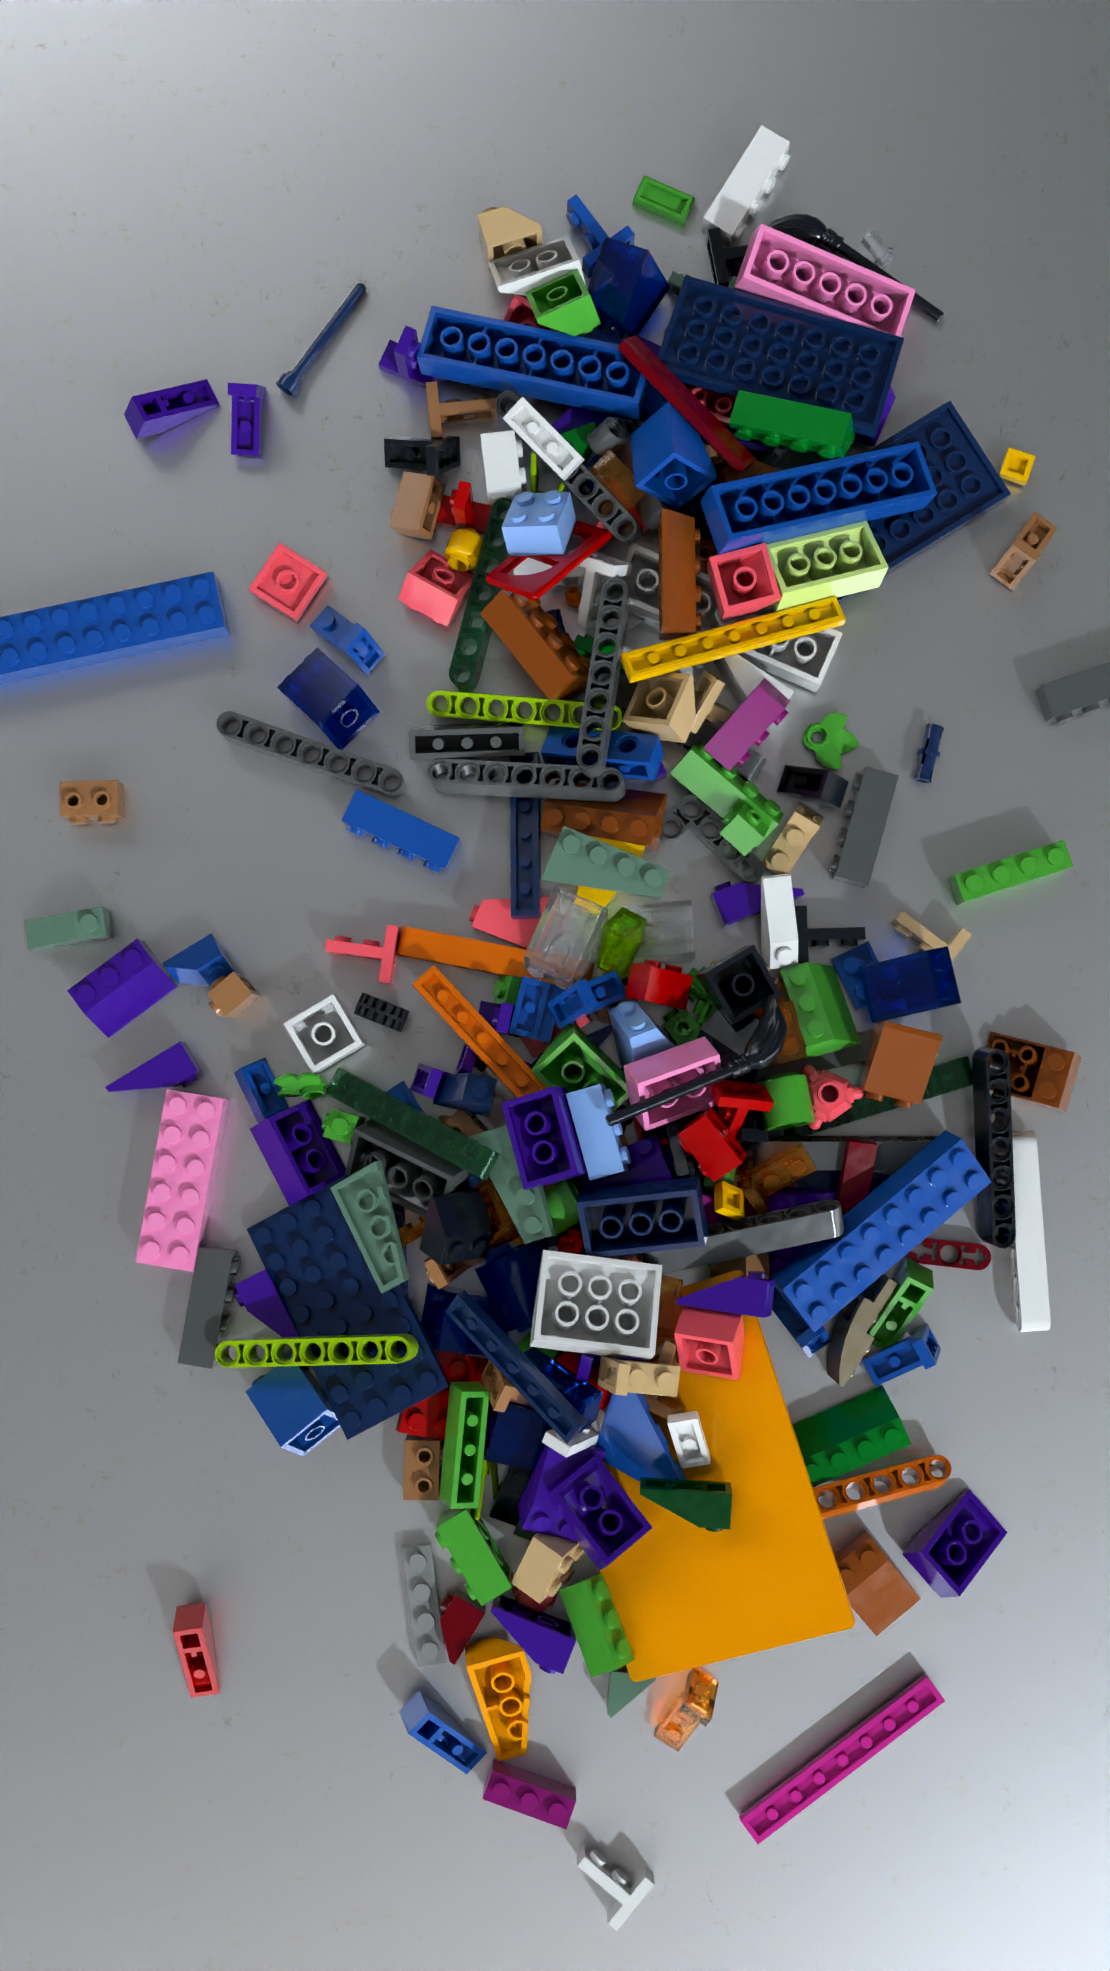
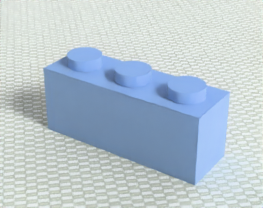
M598 1084L567 1093L568 1104L590 1181L629 1171L627 1164L631 1163L630 1154L626 1146L622 1147L619 1135L623 1134L621 1123L610 1127L605 1120L606 1115L613 1113L611 1106H615L611 1089H606L604 1084Z

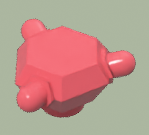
M809 1064L805 1065L802 1069V1073L807 1077L816 1120L808 1124L812 1130H818L822 1122L833 1121L851 1108V1103H854V1100L861 1099L864 1095L861 1087H852V1084H849V1080L825 1069L817 1071Z

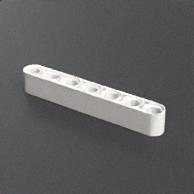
M1033 1130L1012 1132L1016 1238L1010 1246L1015 1320L1019 1332L1050 1330L1051 1317L1037 1138Z

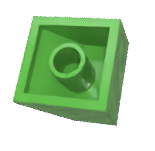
M578 269L525 293L540 325L576 336L589 333L594 327L601 324L589 291Z

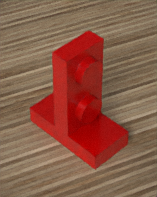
M459 481L458 489H453L451 496L443 495L436 525L453 529L472 528L480 535L490 536L496 509L492 505L474 502L471 483Z
M722 1080L708 1086V1090L716 1105L720 1106L718 1117L735 1139L748 1110L770 1112L774 1104L764 1084Z

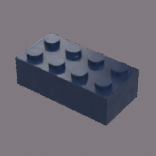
M699 1176L581 1189L576 1204L586 1255L607 1257L706 1246L708 1227Z

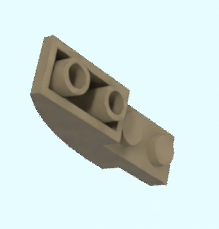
M885 1274L881 1275L842 1308L838 1314L829 1344L827 1374L842 1387L852 1378L857 1365L863 1356L869 1352L875 1338L867 1331L876 1322L879 1312L886 1301L892 1297L894 1289L898 1284Z

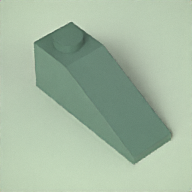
M104 907L75 910L24 921L28 950L114 938L111 910Z

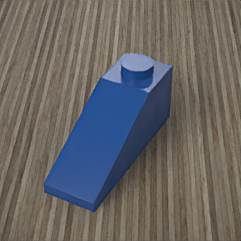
M420 1690L399 1711L409 1735L465 1774H468L487 1754L486 1750L438 1703Z

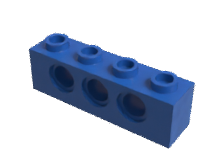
M550 726L540 752L544 763L578 765L576 753L580 728ZM593 729L589 732L588 736L597 737L602 733V730ZM611 731L606 767L616 768L621 772L623 778L655 781L664 755L659 735ZM590 756L585 760L584 764L588 766L593 765L597 762L598 757Z

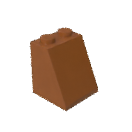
M888 1021L875 1023L860 1082L861 1090L866 1092L865 1098L881 1102L883 1097L895 1099L893 1105L911 1109L912 1104L920 1105L943 1035Z

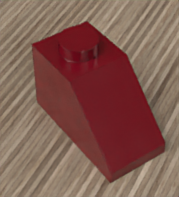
M458 1588L455 1589L453 1595L447 1593L439 1607L442 1611L440 1623L449 1661L454 1665L486 1613V1605L481 1606L478 1600H472L468 1594Z

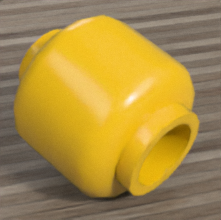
M472 528L457 529L450 535L445 547L444 556L449 566L456 571L466 572L473 570L479 565L485 550V543L476 530Z

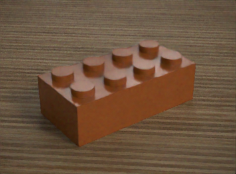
M502 589L480 613L481 616L549 700H575L587 688L590 661L585 656L580 655L574 648L576 646L574 641L559 630L557 620L542 609L540 599L534 601Z

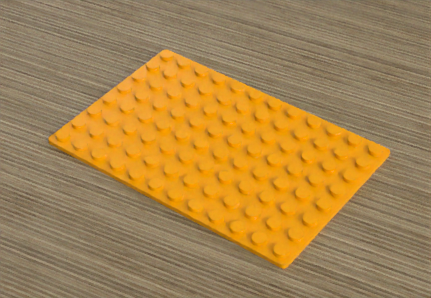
M735 1270L660 1294L656 1349L652 1362H658L656 1352L659 1345L665 1342V1340L675 1337L674 1331L683 1308L682 1305H676L677 1298L743 1276L744 1273L741 1270ZM742 1315L745 1336L739 1380L681 1371L680 1368L677 1397L665 1396L685 1406L684 1412L698 1411L711 1455V1464L683 1468L682 1471L687 1480L731 1482L732 1507L730 1529L712 1532L690 1523L640 1495V1482L603 1462L652 1526L651 1530L607 1567L600 1571L597 1568L598 1573L602 1572L605 1583L609 1588L611 1599L619 1615L626 1639L631 1647L634 1660L626 1664L629 1677L633 1682L851 1629L856 1623L758 1317ZM561 1391V1394L579 1412L581 1404ZM649 1411L655 1424H659L669 1444L667 1448L674 1461L677 1460L679 1463L667 1419Z

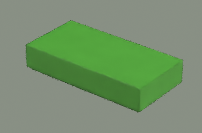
M644 175L633 198L632 205L684 226L694 204L695 197Z

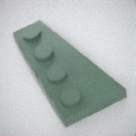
M563 826L541 881L660 899L672 871Z
M507 1125L469 1136L524 1244L556 1236L543 1186L527 1190L523 1189Z
M378 1160L330 1187L380 1292L384 1293L410 1278L382 1161Z

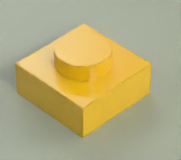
M1009 447L1006 450L999 471L1000 478L1024 486L1028 481L1035 456Z
M724 1181L715 1184V1212L736 1221L745 1217L744 1190Z

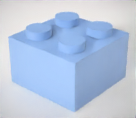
M553 490L544 493L526 491L515 494L501 527L509 556L564 555L577 521L570 492Z

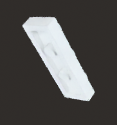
M523 396L503 417L515 432L564 481L585 460Z

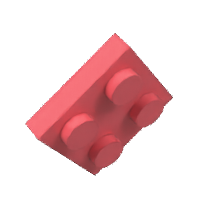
M279 543L248 590L253 595L298 622L328 575L327 572Z

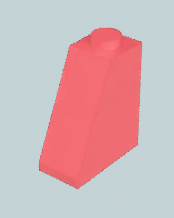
M541 897V918L530 919L511 918V898L482 900L480 906L475 904L469 920L473 922L472 928L474 930L522 949L538 951L556 906L557 898Z

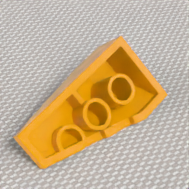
M495 1637L467 1644L465 1647L466 1668L498 1762L527 1754L531 1670L525 1651L519 1645Z

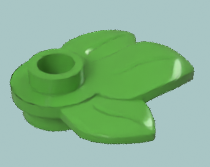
M830 713L820 723L810 724L803 733L805 746L815 752L816 759L822 766L829 769H840L842 765L840 755L847 754L859 746L855 736L843 729L847 721V715ZM812 734H820L822 740L820 742H814L812 739Z
M288 1073L274 1079V1084L283 1088L277 1093L280 1097H298L302 1095L304 1099L314 1100L324 1097L325 1090L328 1088L327 1082L321 1080V1077L314 1073H301L299 1075Z

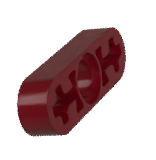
M928 1237L921 1241L922 1247L933 1249L932 1243H937L934 1248L935 1260H931L933 1255L928 1253H921L920 1258H917V1254L912 1252V1250L906 1254L910 1260L919 1264L971 1270H983L991 1262V1253L984 1245ZM946 1245L953 1246L956 1251L954 1259L949 1262L944 1261L940 1256L941 1249ZM961 1246H965L963 1250L965 1253L973 1254L976 1252V1249H979V1253L983 1254V1260H978L975 1265L974 1260L963 1258Z

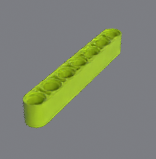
M454 690L434 691L429 695L426 702L429 712L438 717L573 728L581 727V722L577 720L575 713L578 707H584V701L549 700L542 697ZM440 695L444 696L448 701V706L444 711L439 710L436 706V699ZM468 697L472 698L476 703V709L473 713H468L464 709L463 704ZM496 699L504 704V712L500 716L495 715L491 709V705ZM523 702H528L532 706L533 712L529 718H525L520 714L519 708ZM596 702L593 708L601 709L606 705V702ZM551 704H556L561 709V716L558 720H552L548 716L547 710ZM615 704L614 709L618 714V721L612 725L611 730L623 724L622 719L625 712L618 704Z
M410 1334L237 1338L221 1342L215 1349V1359L219 1365L226 1368L398 1364L413 1359L418 1353L419 1345L416 1338ZM399 1341L404 1342L407 1347L405 1356L400 1355L397 1351V1343ZM342 1342L349 1347L348 1357H344L340 1352ZM370 1342H374L378 1347L376 1357L369 1353L368 1346ZM314 1343L319 1345L321 1349L319 1358L315 1357L312 1353ZM286 1344L292 1348L293 1354L291 1359L286 1357L284 1353ZM258 1345L264 1349L263 1359L257 1356L256 1349ZM230 1346H233L236 1350L235 1360L229 1356Z

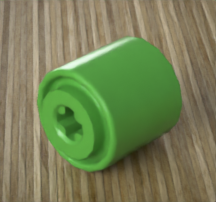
M786 1072L765 1077L761 1082L756 1083L764 1084L774 1101L770 1112L760 1111L763 1130L771 1132L791 1129L816 1121L806 1075L797 1074V1072Z
M576 1177L543 1186L556 1236L580 1223L576 1204L582 1189L579 1179Z

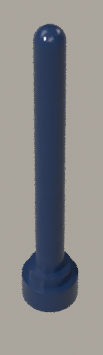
M358 283L294 369L283 373L277 380V386L288 396L295 397L301 389L302 376L366 291L364 284Z

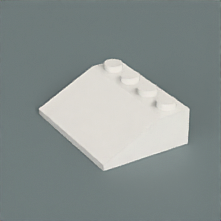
M543 1250L533 1312L530 1347L650 1361L655 1356L662 1265Z

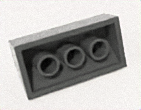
M372 1117L354 1130L345 1175L351 1176L371 1163L381 1160L391 1201L426 1218L431 1195L464 1191L471 1164Z

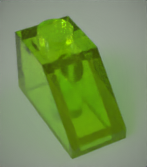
M624 907L615 913L603 926L597 968L607 973L616 970L620 980H622L626 976L644 941L647 919Z

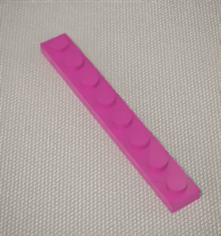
M924 1674L739 1816L740 1821L757 1844L761 1843L945 1702L944 1698L928 1676Z

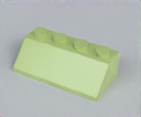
M867 521L766 544L781 600L772 604L775 612L831 596H836L837 598L877 588L880 586L889 568Z

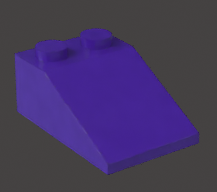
M545 1445L517 1506L522 1529L577 1542L575 1535L549 1492L595 1455L603 1463L605 1449L590 1446L571 1456L564 1457Z
M597 1455L549 1492L579 1544L599 1571L607 1567L652 1529V1526Z
M967 1489L916 1535L902 1555L940 1598L960 1597L1008 1532L972 1491Z
M504 1594L492 1599L491 1613L536 1664H539V1668L549 1674H555L556 1672L563 1674L576 1643V1636L571 1622L545 1611L538 1613L517 1604L516 1599Z

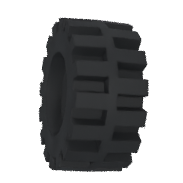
M362 992L354 1014L402 1032L410 1011Z

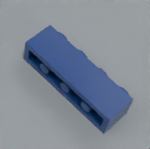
M357 789L342 818V822L347 825L346 830L359 837L363 833L373 837L371 842L384 849H387L388 845L398 849L397 854L407 860L413 861L414 857L424 861L423 867L435 873H439L440 869L447 872L461 843L459 837Z

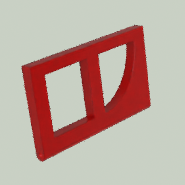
M577 520L572 534L587 538V540L568 556H509L486 575L487 583L537 601L611 539L612 533ZM527 558L553 566L545 571L529 575L508 574Z

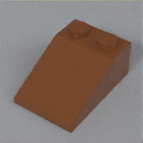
M865 1529L834 1554L851 1607L876 1636L921 1600Z

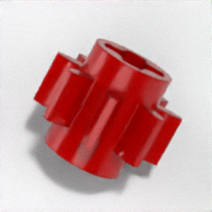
M569 1228L568 1234H563L558 1240V1252L586 1255L582 1231Z

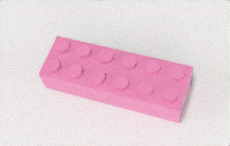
M762 223L751 236L734 289L899 337H901L916 292L911 287Z
M175 1089L166 1090L135 1262L194 1272L198 1247L204 1245L230 1099Z

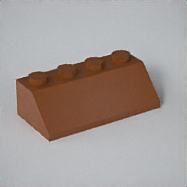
M662 509L658 526L659 640H672L701 631V613H696V602L701 601V585H696L695 574H700L701 558L700 556H695V545H700V528H695L694 517L669 509Z
M556 780L554 785L558 784L560 780ZM584 783L577 784L578 787H584L587 785ZM626 789L625 796L617 802L546 799L540 831L548 837L559 838L563 826H566L588 836L644 845L645 850L658 851L667 794Z

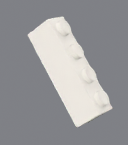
M761 125L703 217L701 231L707 234L708 229L719 228L722 243L729 248L735 239H741L747 228L746 220L749 216L754 217L762 203L760 198L763 193L769 194L775 184L776 178L774 176L778 169L783 171L791 157L788 154L790 141Z

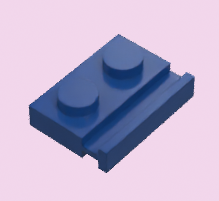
M869 941L830 959L855 1011L894 992Z
M523 976L509 1033L550 1043L555 1019L547 1003L563 992L564 986Z

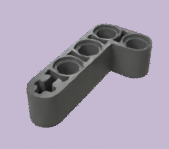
M607 417L587 436V442L590 448L598 455L611 456L641 520L648 528L657 530L661 510L669 509L675 512L677 510L635 487L630 435L639 428V425L631 419Z
M696 795L685 796L664 815L660 840L663 842L674 843L690 829L740 883L755 884L763 876L764 866L752 851L745 856L746 858L738 867L734 864L739 861L743 854L738 851L737 856L730 858L723 853V846L731 844L719 833L724 823ZM687 803H694L697 805L699 812L695 816H689L684 812L683 806ZM666 822H673L678 827V833L671 836L667 835L663 831V825ZM708 823L714 824L718 828V835L714 837L707 836L703 831V826ZM743 864L747 868H750L751 866L755 867L756 870L754 871V875L756 877H754L753 875H749L748 877L745 876L744 872L746 871V868L743 866Z

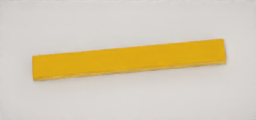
M831 596L621 653L620 660L629 683L838 627L844 625L846 618L836 596Z

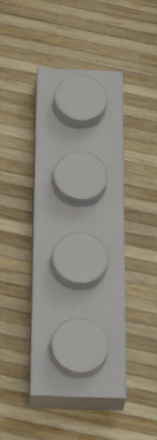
M430 1542L403 1546L402 1556L417 1666L447 1663L445 1640L440 1623L441 1610L439 1609L440 1603L432 1544Z

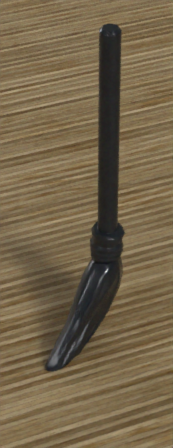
M792 214L778 218L768 225L808 244L814 245L818 243L833 254L838 252L857 265L901 283L844 243L843 237L837 235L831 228L827 229L825 224L817 217L808 214ZM915 293L912 305L934 321L939 322L944 313Z
M771 994L767 996L761 1019L744 1048V1054L733 1058V1060L726 1061L724 1067L606 1115L605 1120L608 1126H614L731 1077V1079H735L738 1076L749 1073L751 1070L761 1069L771 1064L782 1051L787 1034V1023L774 996Z

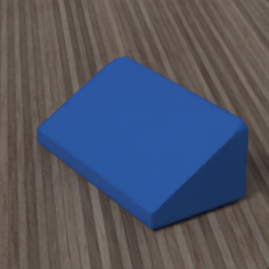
M265 1058L246 1065L234 1073L257 1123L289 1108L285 1098L277 1095L280 1088L277 1084H274L275 1077Z

